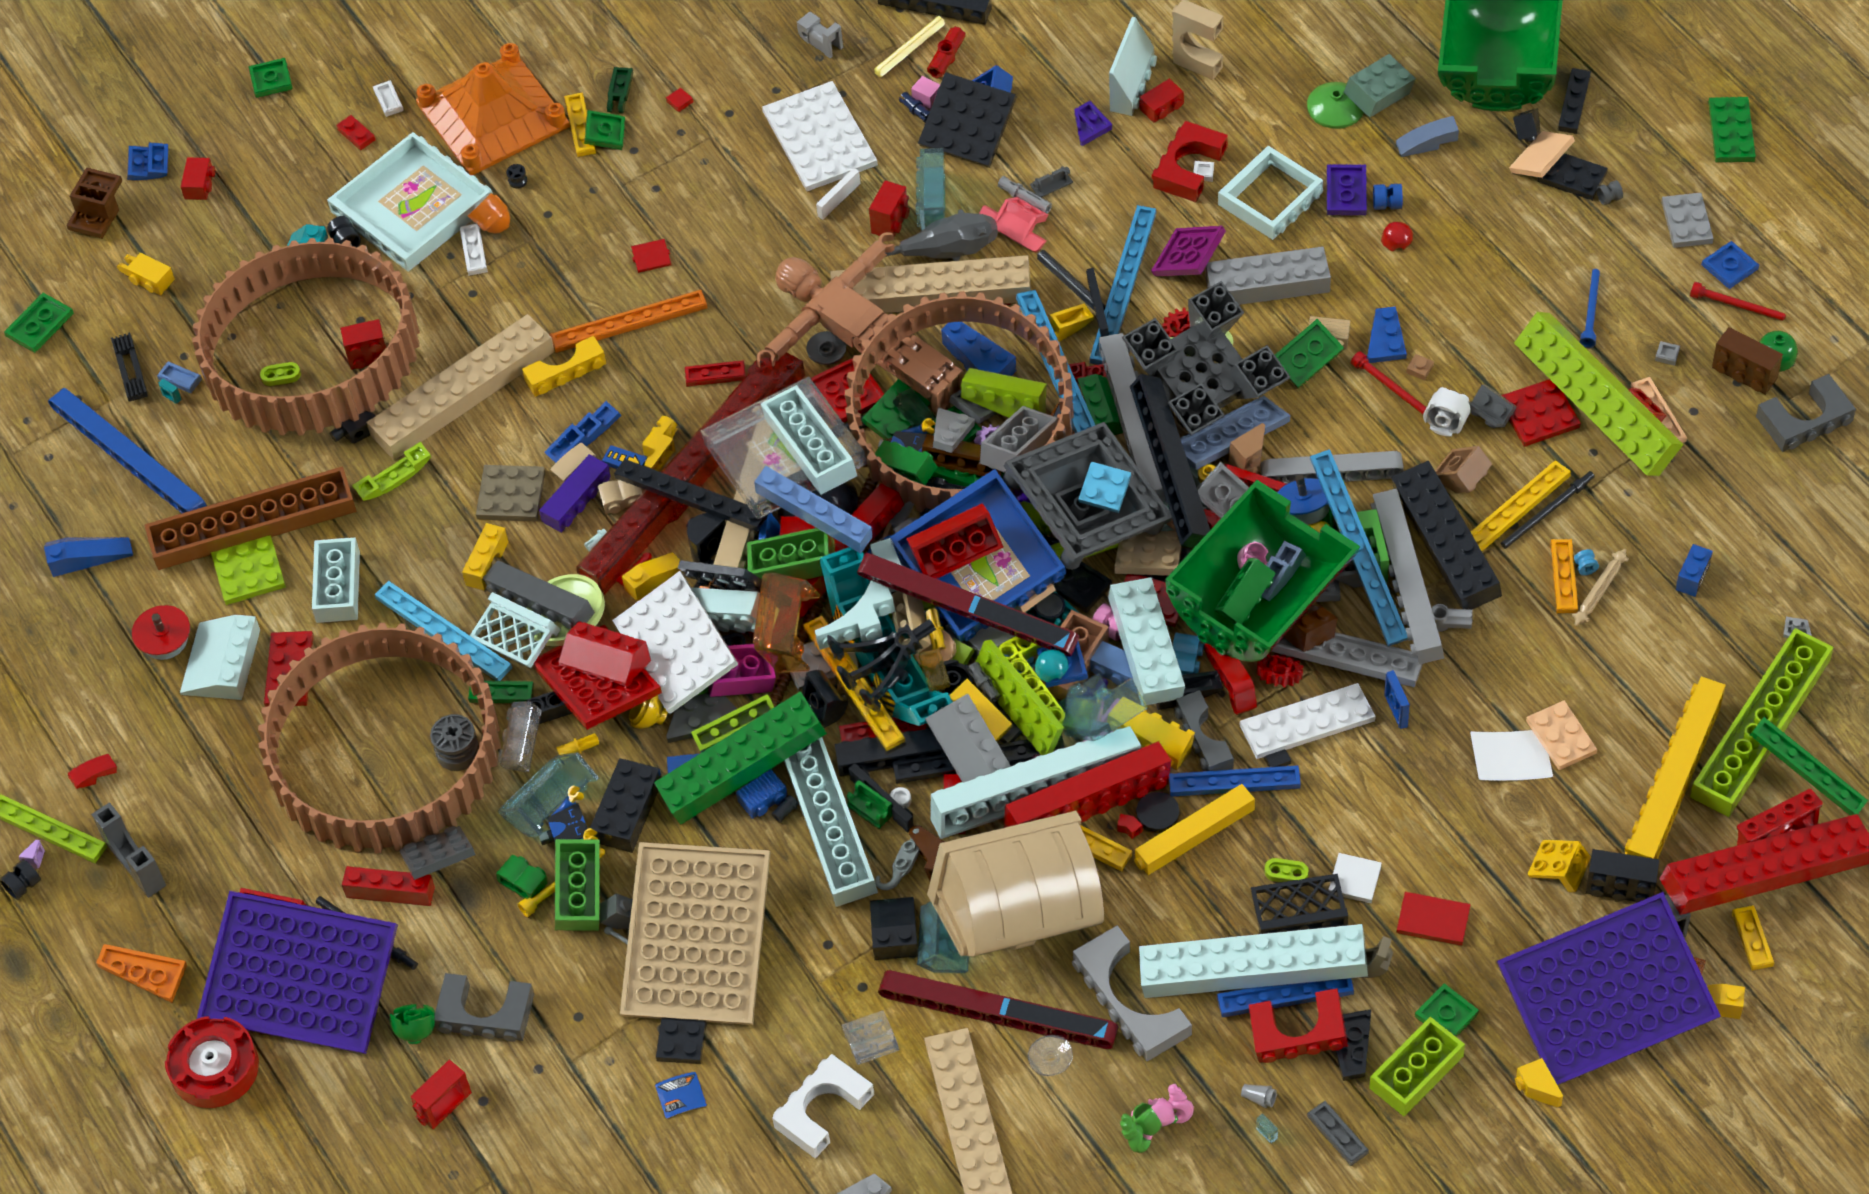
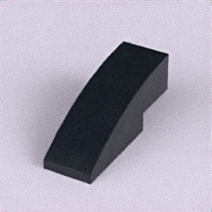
M1217 670L1182 675L1185 684L1183 696L1200 690L1203 698H1206L1223 690ZM1176 700L1156 703L1157 709L1162 710L1176 707Z

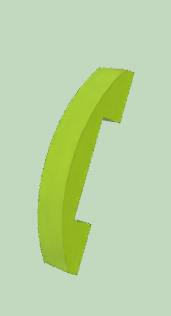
M421 442L417 443L403 452L405 455L403 459L373 478L367 475L353 484L352 487L360 498L365 501L386 494L413 477L431 458L430 453Z

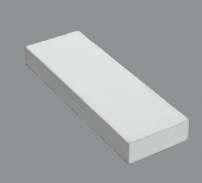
M853 168L816 204L819 218L823 220L861 184L860 174L857 169Z
M477 224L460 227L468 276L488 272L480 227Z

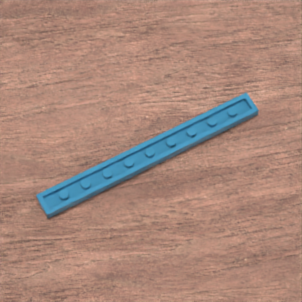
M1137 205L1104 310L1109 335L1120 333L1155 220L1156 208ZM1099 329L1089 358L1090 363L1097 365L1103 364L1099 351V337H1101Z
M1036 290L1018 293L1016 300L1022 314L1025 316L1030 314L1036 316V325L1038 327L1046 326L1049 329L1050 341H1058ZM1060 346V356H1065ZM1040 352L1059 398H1064V394L1059 395V379L1055 380L1052 366L1048 365L1047 359ZM1067 362L1068 373L1071 374L1074 418L1071 419L1074 433L1095 426V423Z
M1329 449L1310 456L1311 463L1340 533L1360 546L1352 562L1387 646L1389 647L1408 640L1404 625L1331 450Z

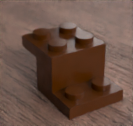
M86 167L69 196L75 211L66 225L67 229L103 239L119 212L114 195L122 183L121 176Z

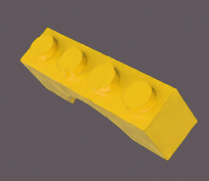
M592 336L576 344L575 354L568 362L561 365H548L542 361H537L522 368L526 384L534 397L575 378L582 377L590 371L606 365V359L601 346L595 337Z

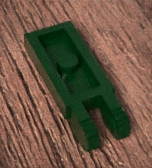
M614 67L607 95V112H612L614 101H619L618 112L624 113L633 78V68Z

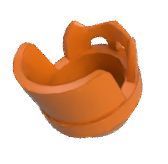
M492 193L467 215L484 232L501 233L510 224V214L507 205L497 195L494 196Z

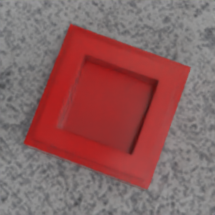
M680 87L666 97V102L676 111L680 112L693 103V98Z

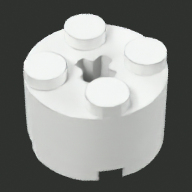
M1439 388L1433 394L1424 411L1423 419L1425 423L1428 422L1430 429L1442 436H1452L1453 433H1460L1470 414L1469 398L1464 394H1459L1447 388Z

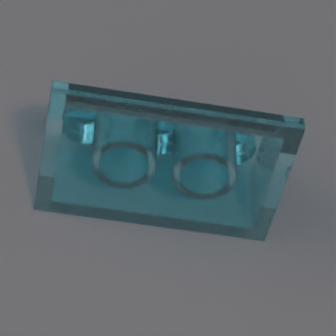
M932 902L921 906L917 965L933 973H967L969 956H960Z

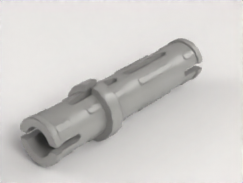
M1005 176L1000 178L998 182L999 188L1010 193L1013 198L1019 197L1046 214L1049 213L1052 208L1051 202L1025 189L1020 183H1015Z

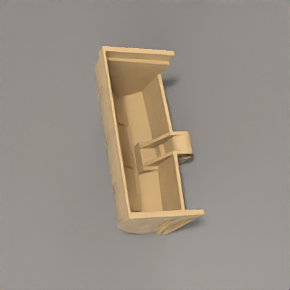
M1077 811L939 844L927 895L960 956L974 957L1009 947L1012 950L1034 945L1037 940L1103 923L1104 907L1099 876L1092 852L1080 827L1081 818Z

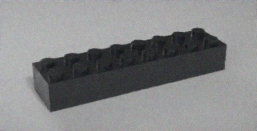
M1429 460L1392 476L1393 489L1397 488L1403 508L1461 609L1472 610L1501 597L1502 592L1499 580Z

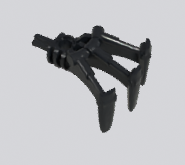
M929 619L913 630L906 624L904 628L900 627L897 633L893 631L889 636L872 641L842 644L837 642L832 636L827 635V643L834 658L839 661L844 658V653L878 652V658L849 673L842 666H837V671L847 689L855 691L857 686L856 680L871 673L875 674L883 669H887L889 673L871 694L865 689L859 690L864 705L875 712L881 711V702L878 700L899 680L904 681L907 678L909 672L904 669L908 661L912 659L911 654L915 655L918 653L917 650L923 649L919 641L935 631L936 627ZM905 639H911L907 645H902Z

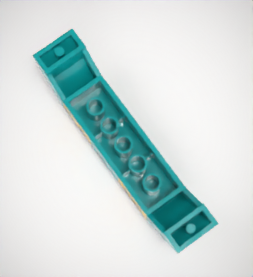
M850 547L820 557V564L835 621L844 616L858 603L871 582L857 574L864 556L863 552L860 554ZM889 615L878 617L883 636L876 639L889 636L893 631L896 633L895 625ZM858 637L847 642L848 644L861 643L862 640ZM855 652L862 667L879 657L878 652ZM911 654L912 659L908 661L904 669L909 672L907 678L904 681L899 680L891 689L886 691L881 699L892 717L920 726L927 723L925 718L953 701L947 692L941 693L931 687ZM883 669L875 674L867 675L875 689L885 679L889 671Z

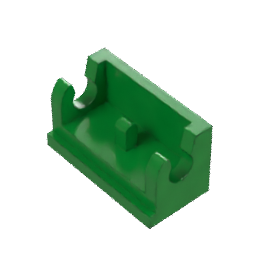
M858 780L855 783L854 793L848 792L847 806L874 827L880 829L893 816L892 803Z

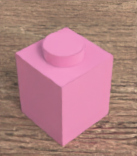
M921 76L911 88L912 97L915 100H920L924 107L931 110L940 84Z

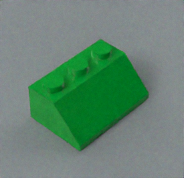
M1094 374L1078 378V387L1095 425L1105 422L1113 435L1122 434L1123 430L1107 377Z

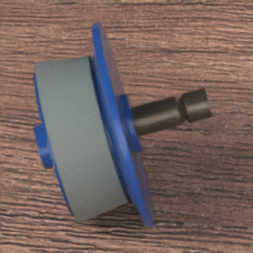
M1297 475L1296 481L1288 483L1277 492L1291 501L1290 514L1307 525L1322 520L1329 512V504L1318 479H1304L1303 475Z

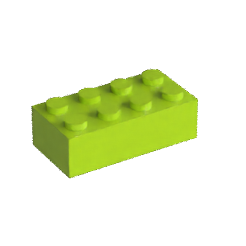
M1429 1017L1370 1076L1369 1089L1402 1116H1405L1464 1057L1465 1044L1437 1021Z

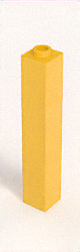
M1243 784L1237 786L1136 848L1134 859L1136 866L1140 870H1144L1147 875H1150L1254 811L1255 798Z

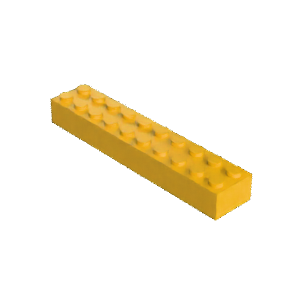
M1702 676L1698 684H1693L1690 700H1687L1684 705V714L1682 717H1679L1676 733L1672 734L1668 745V752L1665 751L1663 755L1661 769H1657L1654 785L1650 786L1646 797L1648 798L1646 804L1643 803L1641 807L1639 821L1635 822L1632 829L1633 835L1631 839L1628 838L1624 849L1625 854L1652 859L1659 858L1721 709L1725 684Z

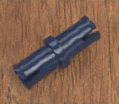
M908 92L902 93L901 96L905 99L899 97V102L904 104L911 114H916L926 123L930 111L923 106L920 100H915Z

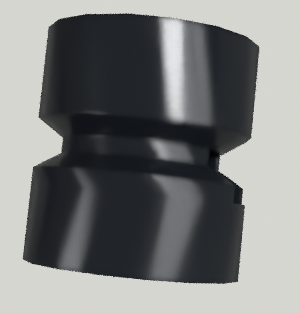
M339 216L328 223L327 232L333 238L334 243L342 244L345 240H348L356 248L360 245L361 238L347 217Z
M22 859L13 867V872L8 871L0 878V883L13 898L19 900L27 893V888L34 887L41 880V877L27 861Z

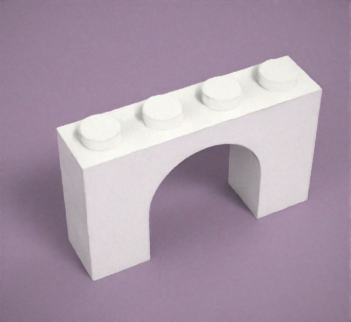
M833 1054L827 1059H823L813 1075H808L798 1091L792 1092L788 1102L783 1107H779L773 1114L774 1128L815 1159L828 1146L830 1138L826 1130L806 1115V1108L810 1101L818 1095L833 1093L841 1096L860 1110L874 1095L873 1084Z

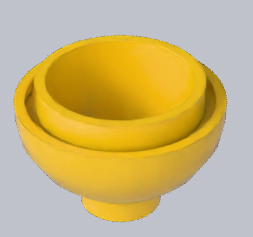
M657 695L631 708L629 720L632 727L645 729L653 726L655 723L663 724L668 712L663 708V704Z

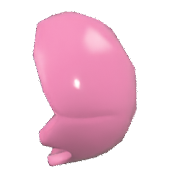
M1252 542L1241 548L1237 556L1239 569L1243 567L1248 558H1257L1265 565L1268 563L1266 561L1268 550L1262 543Z

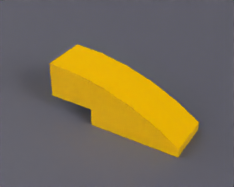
M1085 303L1050 314L1049 316L1050 324L1058 342L1076 333L1094 320V316Z

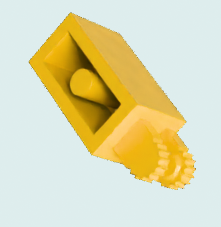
M141 252L137 257L129 254L124 257L129 265L123 263L117 265L118 270L129 276L130 282L134 285H140L147 291L154 292L160 296L175 280L171 267Z

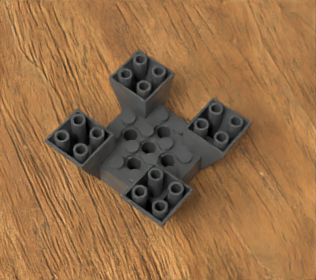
M1222 281L1188 299L1190 329L1170 339L1156 318L1122 336L1123 341L1149 376L1161 378L1167 400L1169 401L1168 404L1190 436L1223 418L1225 415L1220 408L1236 399L1258 398L1291 378L1268 345L1244 359L1240 357L1225 334L1243 316L1244 311Z

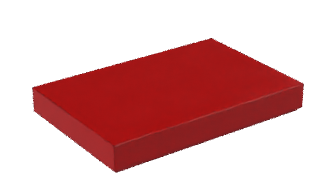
M1405 892L1396 933L1462 946L1471 904Z

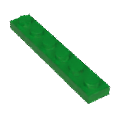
M1765 717L1760 720L1750 733L1751 737L1850 816L1858 815L1868 800Z

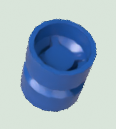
M1401 183L1390 184L1389 187H1386L1385 184L1373 185L1374 210H1385L1387 207H1390L1391 210L1402 209L1403 195Z

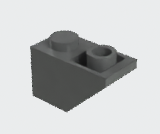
M616 893L600 903V923L615 929H629L633 899Z

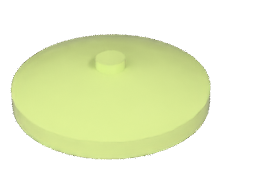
M579 574L563 575L548 581L552 585L588 600L595 613L587 623L594 626L598 624L603 615L605 600L602 591L595 581ZM556 621L554 623L561 630L557 636L552 634L546 643L547 646H563L566 634L571 630ZM541 632L534 635V640L539 641L544 633Z

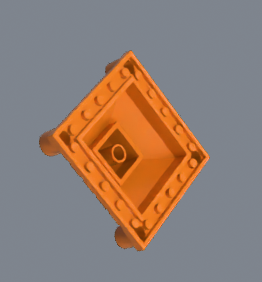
M514 43L504 44L500 48L501 59L494 63H480L465 77L435 91L434 86L431 84H423L417 88V105L469 175H475L570 127V122L565 116L563 105L554 103L522 61L519 48Z

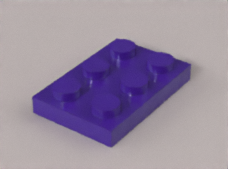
M1327 164V215H1366V165Z

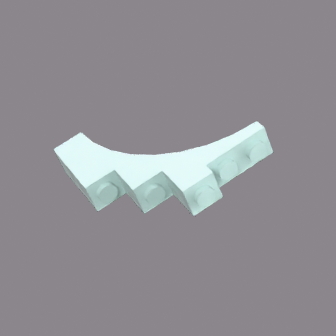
M890 538L870 544L873 555L901 565ZM871 581L865 594L850 611L831 624L815 630L819 649L829 647L827 635L832 636L840 643L858 637L861 638L862 642L882 637V629L878 617L895 612L891 592L896 590Z

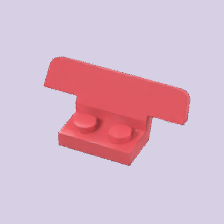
M1019 197L1006 199L999 212L986 205L979 212V214L991 216L995 219L998 232L1032 252L1040 251L1047 241L1032 231L1037 223L1046 222L1048 214Z

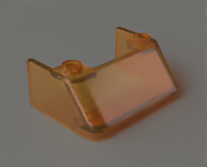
M770 572L764 573L762 577L753 639L754 647L778 673L809 671L810 667L801 659L804 653V644L797 637L801 601L819 598L820 594L805 579Z

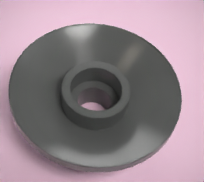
M830 331L819 332L813 335L807 342V355L818 364H833L845 355L846 343Z

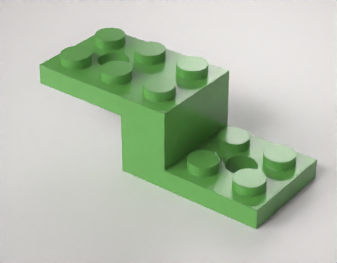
M1377 509L1356 512L1366 537L1368 536L1371 549L1384 580L1388 584L1389 557ZM1335 521L1336 529L1339 530L1338 525Z

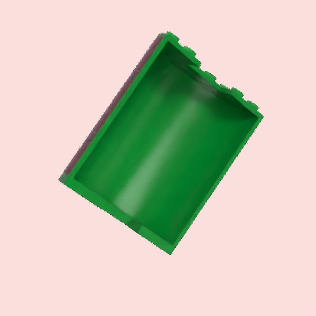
M1256 480L1166 578V592L1174 608L1184 622L1198 635L1199 640L1211 645L1221 655L1226 654L1232 658L1249 662L1259 661L1271 652L1352 561L1360 549L1358 544L1327 524L1321 528L1319 533L1291 515V501L1259 480ZM1284 541L1304 551L1306 557L1287 584L1270 601L1262 598L1259 604L1253 607L1249 619L1241 625L1237 622L1234 625L1214 610L1241 570L1238 566L1237 556L1243 546L1252 542L1262 543L1268 550L1266 555L1267 562L1271 556H1276Z

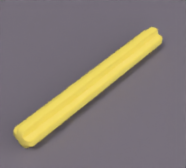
M940 16L933 19L875 67V74L879 77L885 75L943 27L945 20Z

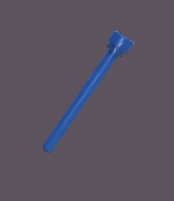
M1593 269L1586 326L1585 331L1580 335V343L1585 348H1592L1596 345V335L1593 328L1600 277L1598 269Z

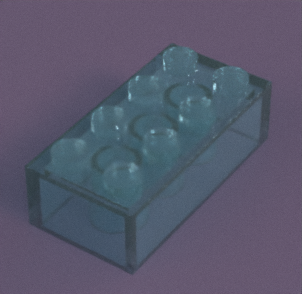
M943 148L920 149V157H916V199H920L916 202V214H920L917 215V227H921V231L929 224L945 218V162Z

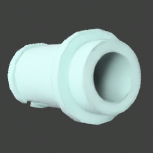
M605 529L598 530L594 537L584 543V546L593 554L604 543L608 544L611 536Z

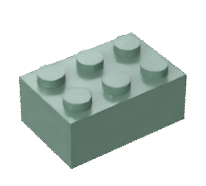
M1388 54L1349 77L1343 93L1365 114L1372 117L1410 94L1416 78Z

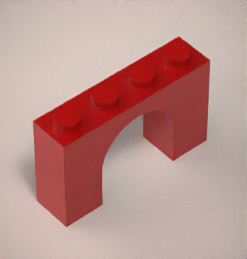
M1185 121L1182 127L1177 129L1174 141H1170L1166 155H1162L1159 167L1153 170L1151 176L1153 188L1197 202L1204 190V176L1181 168L1177 161L1189 154H1200L1220 161L1228 148V135Z
M1338 989L1315 992L1318 1021L1309 1033L1300 1037L1286 1036L1277 1029L1275 1012L1271 1001L1250 1004L1249 1011L1255 1052L1259 1063H1272L1277 1059H1293L1299 1055H1315L1320 1053V1051H1337L1343 1047H1348Z

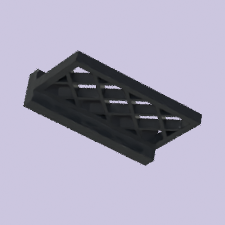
M1338 873L1251 887L1259 934L1348 925L1347 908H1345ZM1334 881L1335 888L1331 893L1322 888L1324 883ZM1307 885L1314 888L1310 896L1301 892L1300 889ZM1282 889H1288L1293 892L1288 899L1278 895ZM1318 891L1327 896L1322 904L1313 899ZM1265 892L1271 897L1264 903L1257 899L1258 893ZM1296 895L1306 900L1301 907L1291 902ZM1274 898L1284 903L1279 911L1269 906ZM1332 899L1339 903L1340 909L1331 910L1326 905ZM1309 902L1319 908L1316 913H1308L1304 910ZM1287 906L1297 911L1291 917H1287L1282 913ZM1265 910L1275 915L1272 920L1262 921L1261 915Z

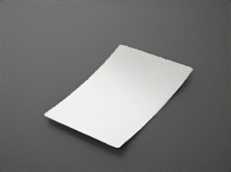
M1532 730L1470 732L1479 780L1505 781L1553 777L1549 754Z

